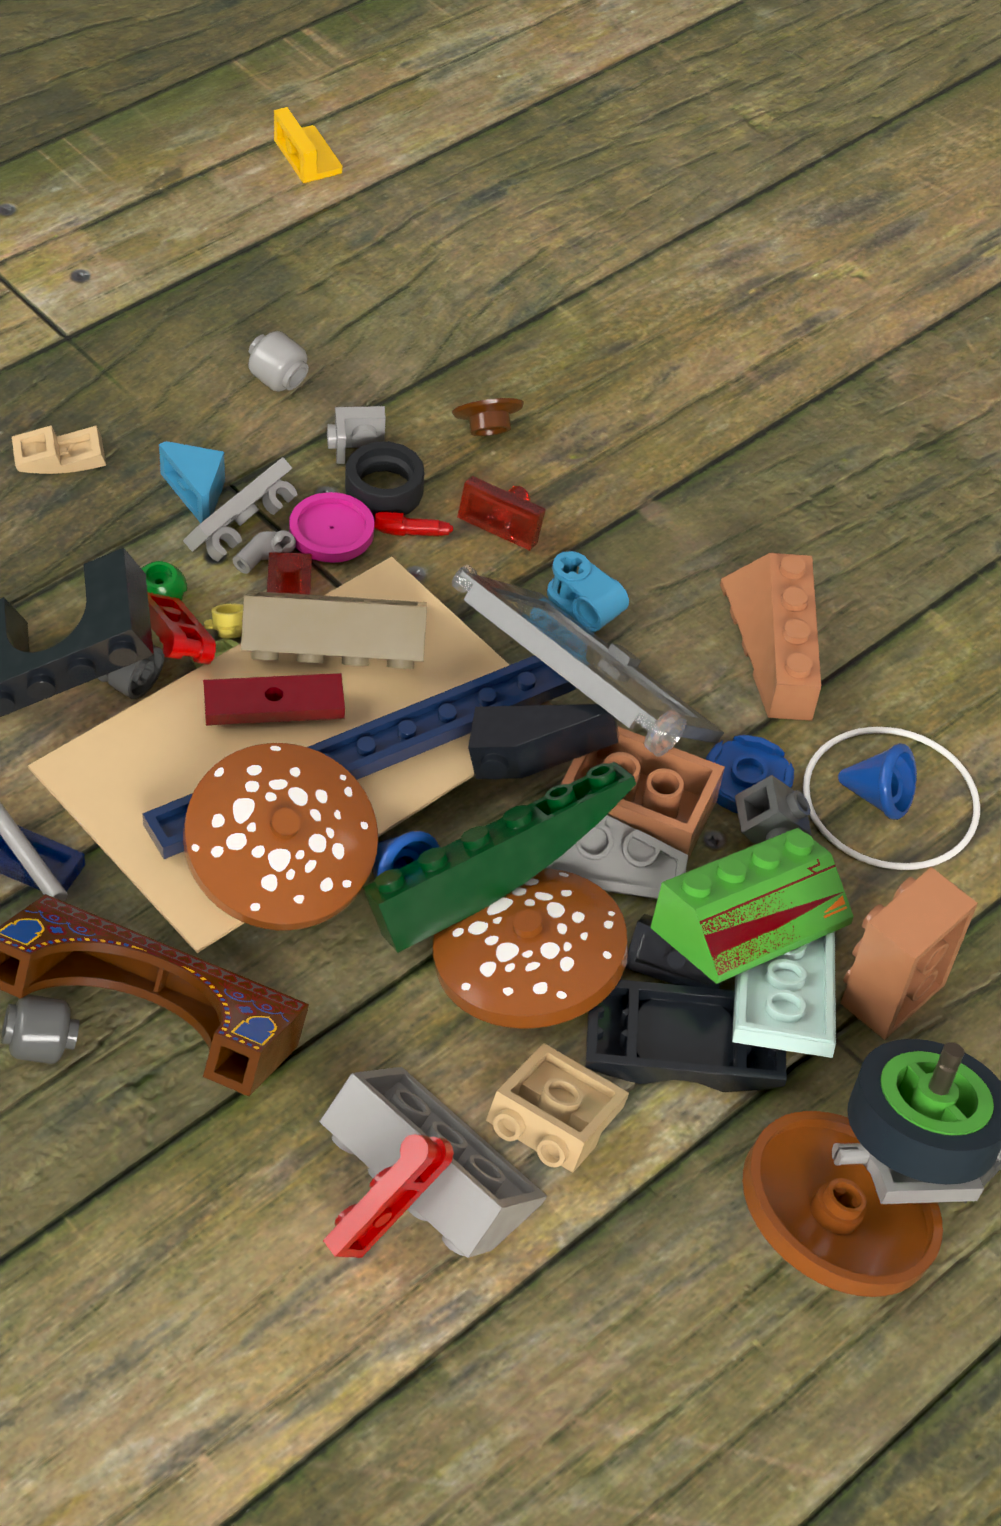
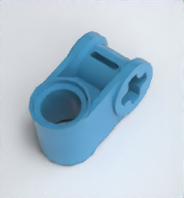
M566 551L554 558L552 571L555 576L548 584V599L591 632L600 630L628 608L629 598L624 587L617 580L610 578L597 568L584 555L578 552Z

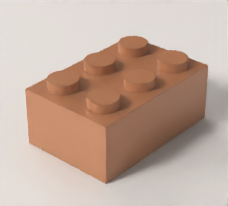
M619 726V742L617 744L573 760L561 784H570L586 776L591 768L612 762L617 763L632 774L636 785L608 813L609 816L687 854L689 860L717 802L725 769L724 766Z
M932 867L918 879L913 877L906 879L897 889L893 900L884 907L878 904L865 917L862 923V928L865 929L863 938L857 943L852 952L856 959L844 976L843 982L847 985L840 1004L881 1038L887 1039L946 984L978 903Z

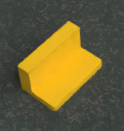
M288 107L274 110V141L303 183L342 173V164L315 126L301 127Z

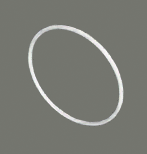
M866 727L847 731L822 745L811 758L805 771L803 795L809 803V815L815 826L838 849L870 865L895 870H915L938 865L958 854L970 842L978 826L980 800L975 783L967 769L943 746L911 731L892 727ZM863 734H894L922 742L950 760L966 780L973 800V817L969 830L960 843L952 850L927 861L893 863L860 854L835 838L825 828L814 810L810 797V779L817 761L833 745L850 737Z

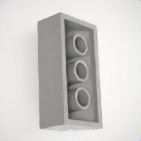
M402 1067L352 1073L320 1120V1123L333 1134L332 1140L339 1148L347 1153L355 1154L369 1167L368 1173L372 1178L385 1168L393 1166L401 1157V1143L407 1136L419 1134L447 1139L451 1143L454 1152L451 1163L407 1210L416 1218L428 1221L443 1235L442 1241L450 1250L467 1258L492 1251L539 1208L547 1198L544 1192Z

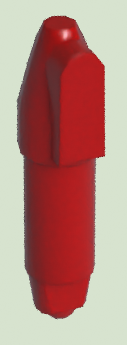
M379 512L375 514L374 529L377 531L399 536L420 535L439 537L449 535L454 529L448 522L435 519L406 518L404 513Z

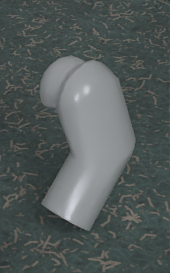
M286 530L260 532L232 559L233 564L237 570L247 574L260 561L284 559L291 555L296 546L295 537Z

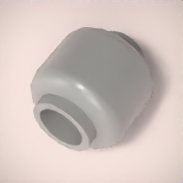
M274 331L266 336L263 334L259 335L249 347L248 367L250 372L273 391L280 392L285 389H295L308 373L309 367L307 365L306 351L283 332Z

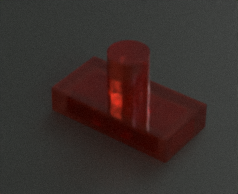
M472 476L464 483L457 518L530 551L538 543L546 509L530 502L529 493L521 486H513L508 491H505Z
M269 552L267 592L311 595L312 554Z

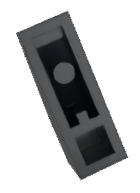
M598 704L475 707L468 749L476 779H522L617 744L619 742V732L616 718Z

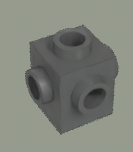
M771 775L735 795L741 833L752 843H761L796 828L812 835L808 819L810 806L807 799L800 791H794L775 776Z

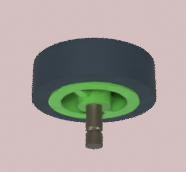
M901 1039L882 1044L867 1055L853 1087L847 1111L849 1123L855 1136L872 1156L900 1174L933 1184L950 1185L970 1182L980 1178L993 1167L1001 1150V1081L989 1068L965 1053L959 1044L953 1042L942 1044L922 1039Z

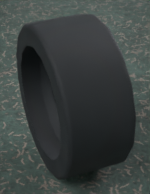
M388 441L373 442L361 446L350 455L346 463V495H350L363 502L371 511L373 518L379 512L404 513V515H407L419 506L423 497L425 476L423 462L416 452L402 444ZM387 471L402 476L408 482L394 489H380L368 485L361 479L374 472Z

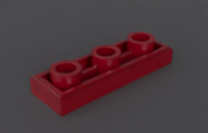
M342 673L203 680L206 726L345 719Z

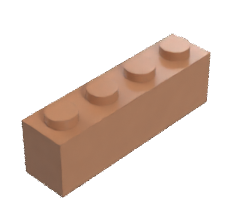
M768 553L723 577L720 581V587L723 595L729 599L731 605L730 614L734 624H738L743 638L741 644L744 653L750 657L754 668L753 677L768 718L812 721L821 690L812 556Z

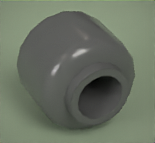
M28 994L21 999L19 998L16 1005L8 1004L3 1022L1 1043L8 1044L9 1052L14 1058L55 1064L61 1059L65 1049L74 1050L79 1032V1020L70 1018L71 1010L66 1001Z

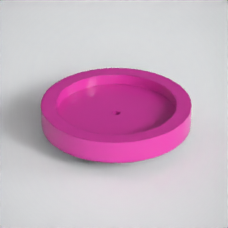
M319 493L302 500L296 505L290 515L289 532L295 537V547L305 556L321 562H344L358 557L369 548L374 537V518L369 508L357 498L343 493Z

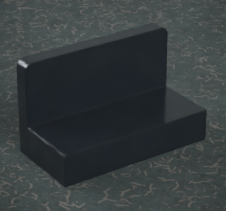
M644 914L637 921L628 950L625 968L675 985L720 988L721 982L716 984L651 929L653 916Z

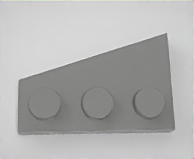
M607 814L601 822L566 853L546 868L577 874L597 884L606 892L658 900L663 881L686 873L688 855Z

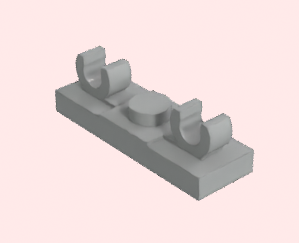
M283 457L200 523L183 542L192 552L206 542V549L210 557L219 561L227 554L226 550L220 545L219 539L226 541L232 549L242 541L240 534L235 529L227 526L234 520L241 526L259 511L254 504L262 498L265 509L274 515L283 507L276 498V494L281 495L287 503L298 495L292 484L280 480L292 467Z

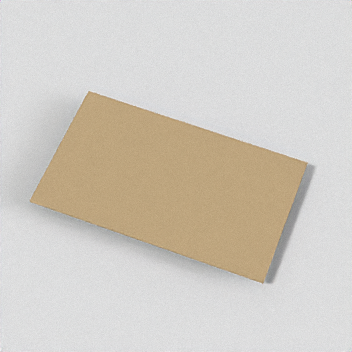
M393 557L386 559L324 596L427 602L424 662L414 661L413 669L387 667V659L369 658V666L342 664V656L324 655V663L298 662L296 653L280 652L278 660L252 659V651L241 650L240 643L214 658L211 664H204L28 765V769L196 953H199L238 928L244 922L222 911L203 893L189 869L185 851L163 859L143 826L142 813L192 794L200 780L216 763L238 750L266 743H289L308 747L509 666L501 656ZM342 673L345 719L206 726L203 680ZM547 701V702L542 703V704H540V705H553V704H552L551 702ZM470 734L357 780L372 804L378 827V837L475 776L468 749Z

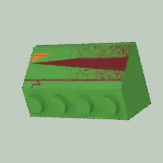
M796 828L663 881L651 929L717 984L852 924L854 916L832 854L817 843L812 836Z

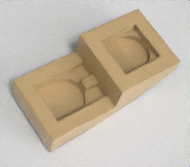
M52 425L12 436L15 466L19 472L58 474L106 466L102 437L97 425L61 436H56Z

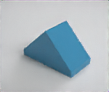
M168 441L159 444L161 475L197 520L202 523L214 513L225 483L224 452Z

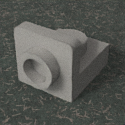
M385 406L335 407V424H327L328 449H336L337 464H345V448H360L373 442H385Z

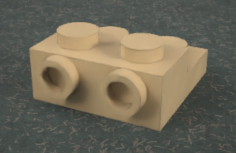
M543 1043L496 1091L486 1121L493 1125L495 1132L506 1141L519 1140L537 1151L538 1157L545 1165L554 1168L562 1166L573 1173L595 1149L602 1131L624 1108L629 1092Z

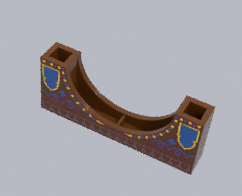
M43 895L0 926V990L21 999L32 992L50 987L92 986L128 993L158 1004L184 1019L205 1040L209 1048V1055L203 1077L246 1096H250L298 1047L309 1004L52 896Z

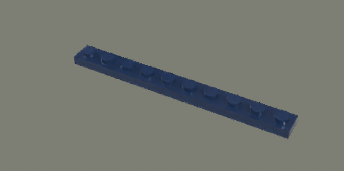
M534 655L308 746V748L319 751L334 759L358 780L470 734L475 707L540 705L574 691L576 687ZM192 794L142 813L143 826L163 859L184 852V820Z

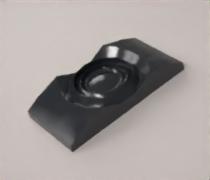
M620 979L612 992L601 1003L588 1011L585 1067L601 1074L640 1085L669 1080L696 1082L721 1092L753 1091L784 1087L787 1080L785 1050L732 1042L735 990Z

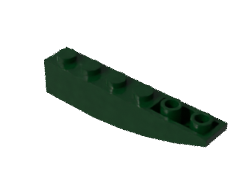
M615 762L597 765L591 768L586 776L570 784L557 785L549 789L544 797L528 805L515 806L507 810L502 818L486 826L473 827L465 831L460 839L442 848L429 849L423 852L418 857V860L400 869H390L379 874L374 882L362 888L382 936L399 953L481 911L522 886L566 853L601 822L636 785L634 776Z

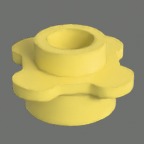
M223 604L212 608V619L204 622V628L217 630L218 636L221 638H237L242 636V604Z

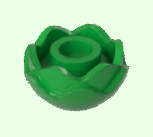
M156 561L141 568L146 574L148 593L179 598L182 601L184 592L187 591L188 587L185 576L176 566L167 562Z

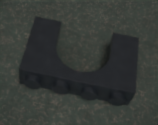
M124 547L83 564L86 590L84 614L69 636L49 649L29 652L28 622L5 597L0 599V717L154 655L146 574Z

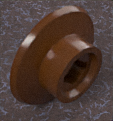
M515 398L480 400L458 406L452 410V414L457 419L469 420L470 431L473 436L498 435L511 430L509 415L521 410L524 401Z

